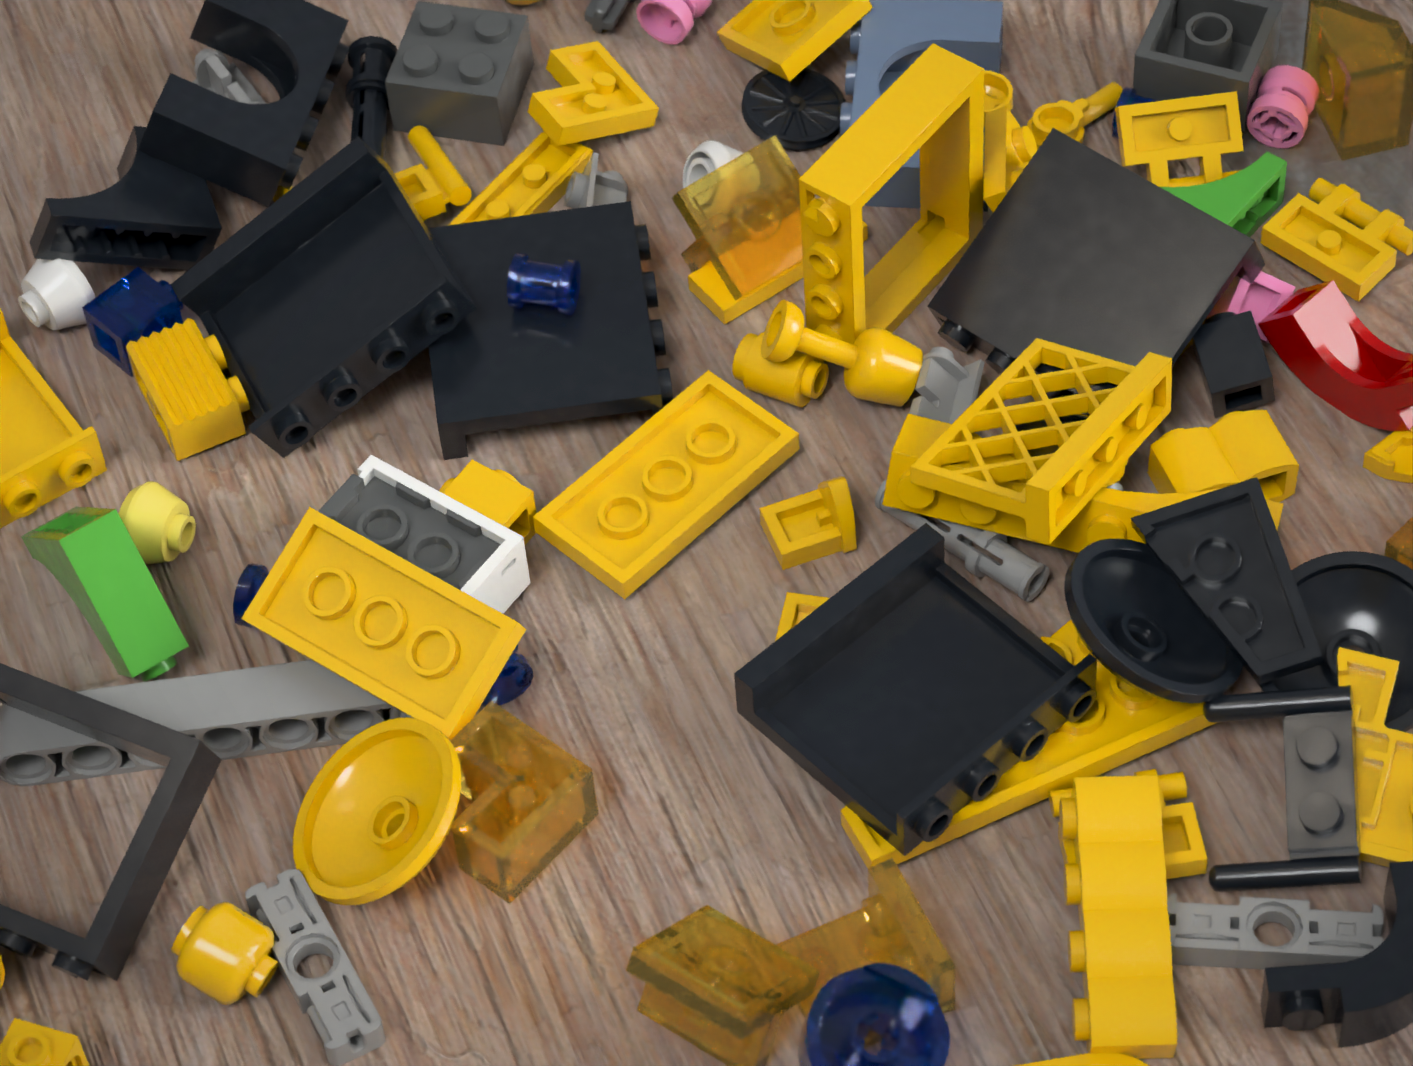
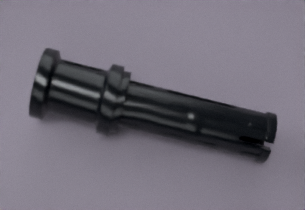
M367 36L352 42L348 51L347 61L353 70L352 78L346 84L345 98L353 109L351 142L359 136L385 161L387 116L390 110L385 80L398 49L387 39Z

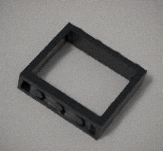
M0 663V703L167 767L85 938L0 904V946L27 958L32 957L36 948L55 955L51 965L75 978L80 977L88 981L93 971L117 981L221 759L199 739Z

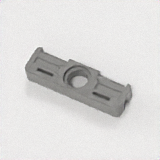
M292 868L278 874V884L267 888L264 882L248 888L245 897L250 915H256L258 921L273 931L274 945L272 946L274 959L279 962L278 968L303 1014L308 1013L324 1043L328 1062L333 1066H341L381 1047L386 1040L381 1017L300 870ZM324 954L333 960V966L321 977L305 978L296 972L301 960L309 955Z
M1177 893L1167 897L1173 965L1265 970L1267 967L1341 963L1367 955L1384 941V938L1381 937L1383 910L1377 904H1372L1371 912L1309 909V900L1239 897V905L1176 902ZM1276 922L1287 927L1292 933L1293 938L1282 946H1268L1256 938L1254 930L1263 923Z

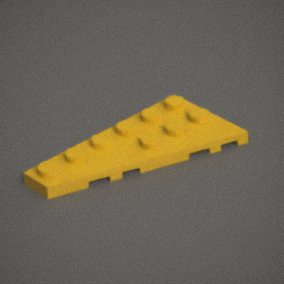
M1071 619L1051 637L1042 636L1040 638L1073 666L1078 664L1087 655L1091 654L1093 656L1079 637ZM1097 660V695L1090 710L1078 721H1067L1052 733L1043 749L1033 759L1027 762L1020 760L1005 772L995 789L986 798L978 802L972 800L952 817L946 830L931 842L922 841L904 856L847 806L840 810L841 826L871 875H875L1049 797V791L1073 787L1074 777H1096L1215 723L1205 718L1203 713L1204 702H1172L1150 696L1120 680Z

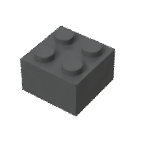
M1159 0L1135 53L1132 104L1237 91L1241 131L1245 132L1247 116L1252 104L1258 98V89L1262 78L1272 68L1278 54L1283 2L1274 0Z
M417 1L385 80L393 131L409 133L413 127L422 125L436 137L504 146L534 66L528 15Z

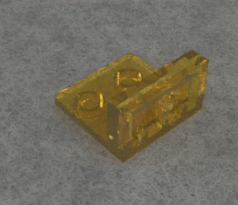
M893 858L867 868L868 897L862 900L861 909L780 942L771 949L772 960L826 1059L829 1061L839 1060L955 1010V965Z

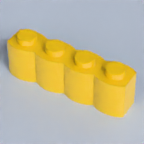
M1158 775L1074 777L1072 798H1060L1059 805L1061 839H1074L1076 863L1064 864L1065 905H1078L1080 930H1068V964L1070 973L1082 972L1084 998H1072L1074 1041H1086L1087 1053L1090 1054L1121 1053L1137 1059L1173 1058L1177 1047V1020L1172 977L1171 936L1167 909L1166 868L1162 841V813Z

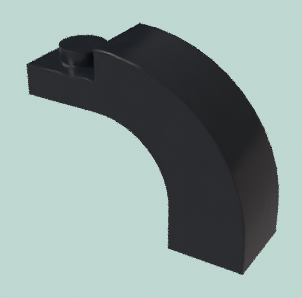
M1413 861L1389 863L1383 898L1389 935L1375 950L1358 959L1341 963L1265 968L1260 1002L1264 1028L1285 1027L1293 1031H1307L1321 1024H1334L1338 1048L1375 1042L1391 1036L1413 1023Z

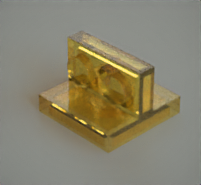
M775 135L678 191L672 197L673 202L696 239L681 253V256L692 273L711 262L735 301L803 261L799 178L801 176Z
M709 905L703 906L634 946L626 968L627 972L646 983L637 1008L638 1012L727 1066H766L784 1012L813 994L820 974L818 969Z

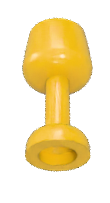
M781 300L773 310L761 345L762 358L772 362L787 360L797 350L844 367L843 379L845 387L853 397L898 407L903 406L912 395L923 361V353L919 347L880 327L864 330L855 339L853 344L804 327V315L801 309L796 304L787 300Z

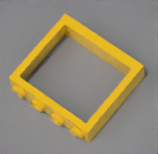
M933 43L799 178L806 328L853 344L860 333L868 328L880 327L893 333L957 265L983 228L984 68ZM920 149V219L864 277L862 207ZM815 194L825 199V201L823 202L816 198Z

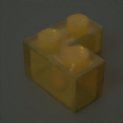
M490 701L450 740L460 761V793L473 801L452 823L451 828L459 868L510 904L599 812L593 770L505 709Z

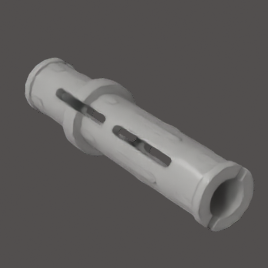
M887 478L879 487L875 497L876 508L891 514L915 531L927 523L944 537L945 550L965 561L966 570L976 577L987 575L1018 594L1021 599L1027 602L1033 600L1043 589L1049 576L1048 566L1041 562H1036L1025 553L1008 544L1006 535L938 519L951 528L949 532L921 514L882 505ZM974 542L1003 560V564L1001 565L996 560L977 550L971 543Z

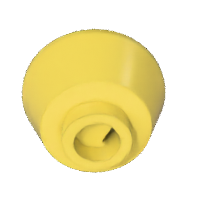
M148 481L132 489L124 499L119 516L146 565L173 561L180 552L185 553L190 548L195 535L196 523L194 517L190 516L188 505L158 482Z

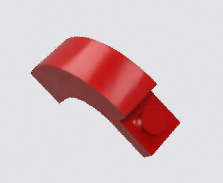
M1334 280L1297 290L1258 323L1279 357L1296 377L1314 394L1346 416L1362 424L1387 431H1406L1413 427V354L1387 345L1369 331L1356 316Z

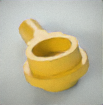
M1111 82L1085 99L1080 98L1073 103L1059 100L1056 103H1047L1038 107L1034 111L1033 117L1027 123V127H1029L1035 138L1037 149H1039L1053 128L1082 144L1085 133L1084 126L1124 102V90L1118 83Z

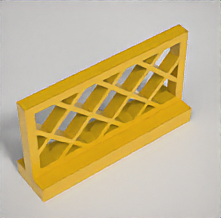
M1036 338L910 466L911 483L1026 519V538L1050 545L1171 412L1172 358L1148 352L1136 366H1132ZM1041 363L1064 369L1038 375L1034 371ZM1105 382L1118 385L1115 388L1092 391L1090 385ZM1075 388L1078 392L1075 395L1049 399L1046 394ZM1031 395L1035 402L1007 407L1003 403L1008 399ZM1089 413L1086 420L1062 424L1059 417ZM1045 420L1048 425L1047 427L1019 432L1015 427L1018 424ZM1001 428L1004 433L979 439H973L972 437L974 432ZM1054 445L1059 447L1055 453L1031 457L1027 451ZM1014 453L1017 459L986 465L983 460L986 457ZM970 461L972 468L955 471L941 468L942 465ZM1025 478L1028 481L1021 492L996 485L997 483Z

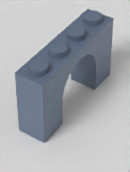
M869 0L873 8L851 27L850 53L858 54L857 61L847 60L845 95L853 96L852 103L842 102L840 137L933 43L984 68V70L1000 73L1003 44V1ZM920 149L864 206L920 209ZM983 155V185H984V155ZM983 199V211L988 212V205Z

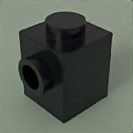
M1251 310L1237 315L1233 312H1222L1205 319L1192 337V343L1214 417H1222L1233 411H1242L1275 401L1272 374Z

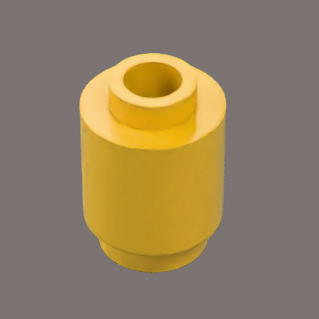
M764 332L759 335L748 333L743 337L734 355L732 372L734 378L742 381L747 390L797 407L806 406L811 399H817L823 393L829 375V368L824 363V360L795 350L793 355L787 360L772 362L763 359L761 356Z

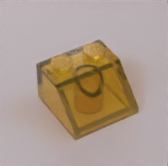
M1309 0L1302 70L1309 73L1318 84L1319 97L1315 109L1341 160L1408 146L1413 120V43L1409 42L1399 21L1340 0Z

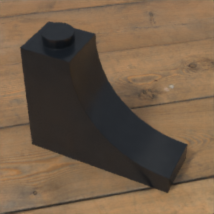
M134 126L117 167L119 181L103 191L87 196L62 199L46 198L31 236L30 246L34 259H64L73 262L189 270L213 251L222 226L206 180L139 151L138 147L146 127Z

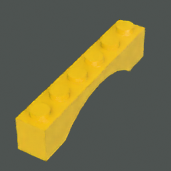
M907 414L892 449L882 505L1044 544L1026 538V519L911 483L910 466L951 424ZM975 432L972 434L973 439L982 438ZM1009 454L983 458L986 465L1017 460ZM970 461L942 465L941 468L955 471L972 468ZM1025 478L997 483L996 485L1021 492L1028 481ZM1102 487L1048 546L1080 553L1091 543L1105 539H1127L1145 544L1132 527V517L1218 489L1194 493L1156 494L1121 491ZM1265 499L1276 530H1278L1284 504Z

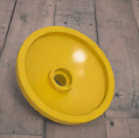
M395 718L377 723L363 730L333 754L310 785L300 806L294 827L293 857L295 866L303 874L311 891L334 904H365L396 891L423 870L447 837L458 808L461 768L457 752L451 741L441 731L426 721L416 718Z

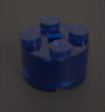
M875 963L864 965L863 967L841 973L829 980L817 994L800 1031L798 1041L799 1065L944 1066L950 1047L948 1022L946 1023L936 994L930 985L918 975L892 964ZM870 1031L877 1032L882 1036L880 1042L881 1050L877 1055L864 1050V1039Z

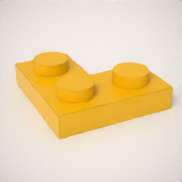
M599 41L550 50L546 69L562 87L532 93L527 112L557 146L622 134L655 125L659 107Z

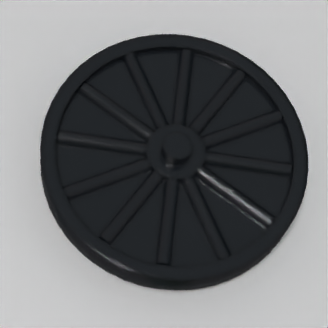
M804 68L790 82L768 70H763L747 83L743 93L741 110L748 127L764 141L785 149L807 150L823 146L839 134L842 102H845V99L836 84L814 70Z

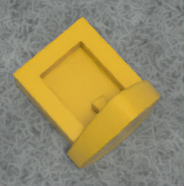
M843 476L820 482L817 490L759 508L760 524L782 570L840 551L847 553L857 549L852 500L847 481Z

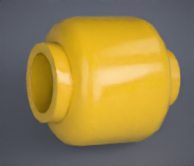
M229 902L218 903L210 909L202 905L199 906L181 928L171 949L172 953L178 956L176 968L179 977L223 1005L235 1003L246 992L254 997H258L269 984L279 965L278 961L270 957L272 946L274 945L273 931Z

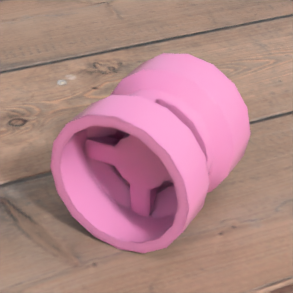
M642 0L636 9L637 19L641 27L657 41L665 44H678L691 31L694 25L693 19L701 17L713 0Z
M1282 65L1269 69L1262 78L1258 89V98L1252 104L1247 116L1246 125L1250 134L1266 146L1278 149L1297 145L1304 136L1308 126V116L1314 110L1319 97V87L1316 80L1306 71L1294 66Z

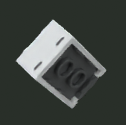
M370 455L357 469L358 476L352 474L318 511L502 614L530 584L523 536L373 455Z

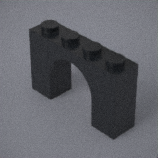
M205 0L190 39L221 51L258 70L275 87L280 100L266 104L238 102L170 73L153 109L138 150L269 207L278 186L290 190L300 168L303 157L294 154L293 151L295 148L306 152L318 125L319 119L309 114L311 110L322 114L335 83L325 79L327 73L337 78L350 47L341 43L340 40L349 20L305 0Z

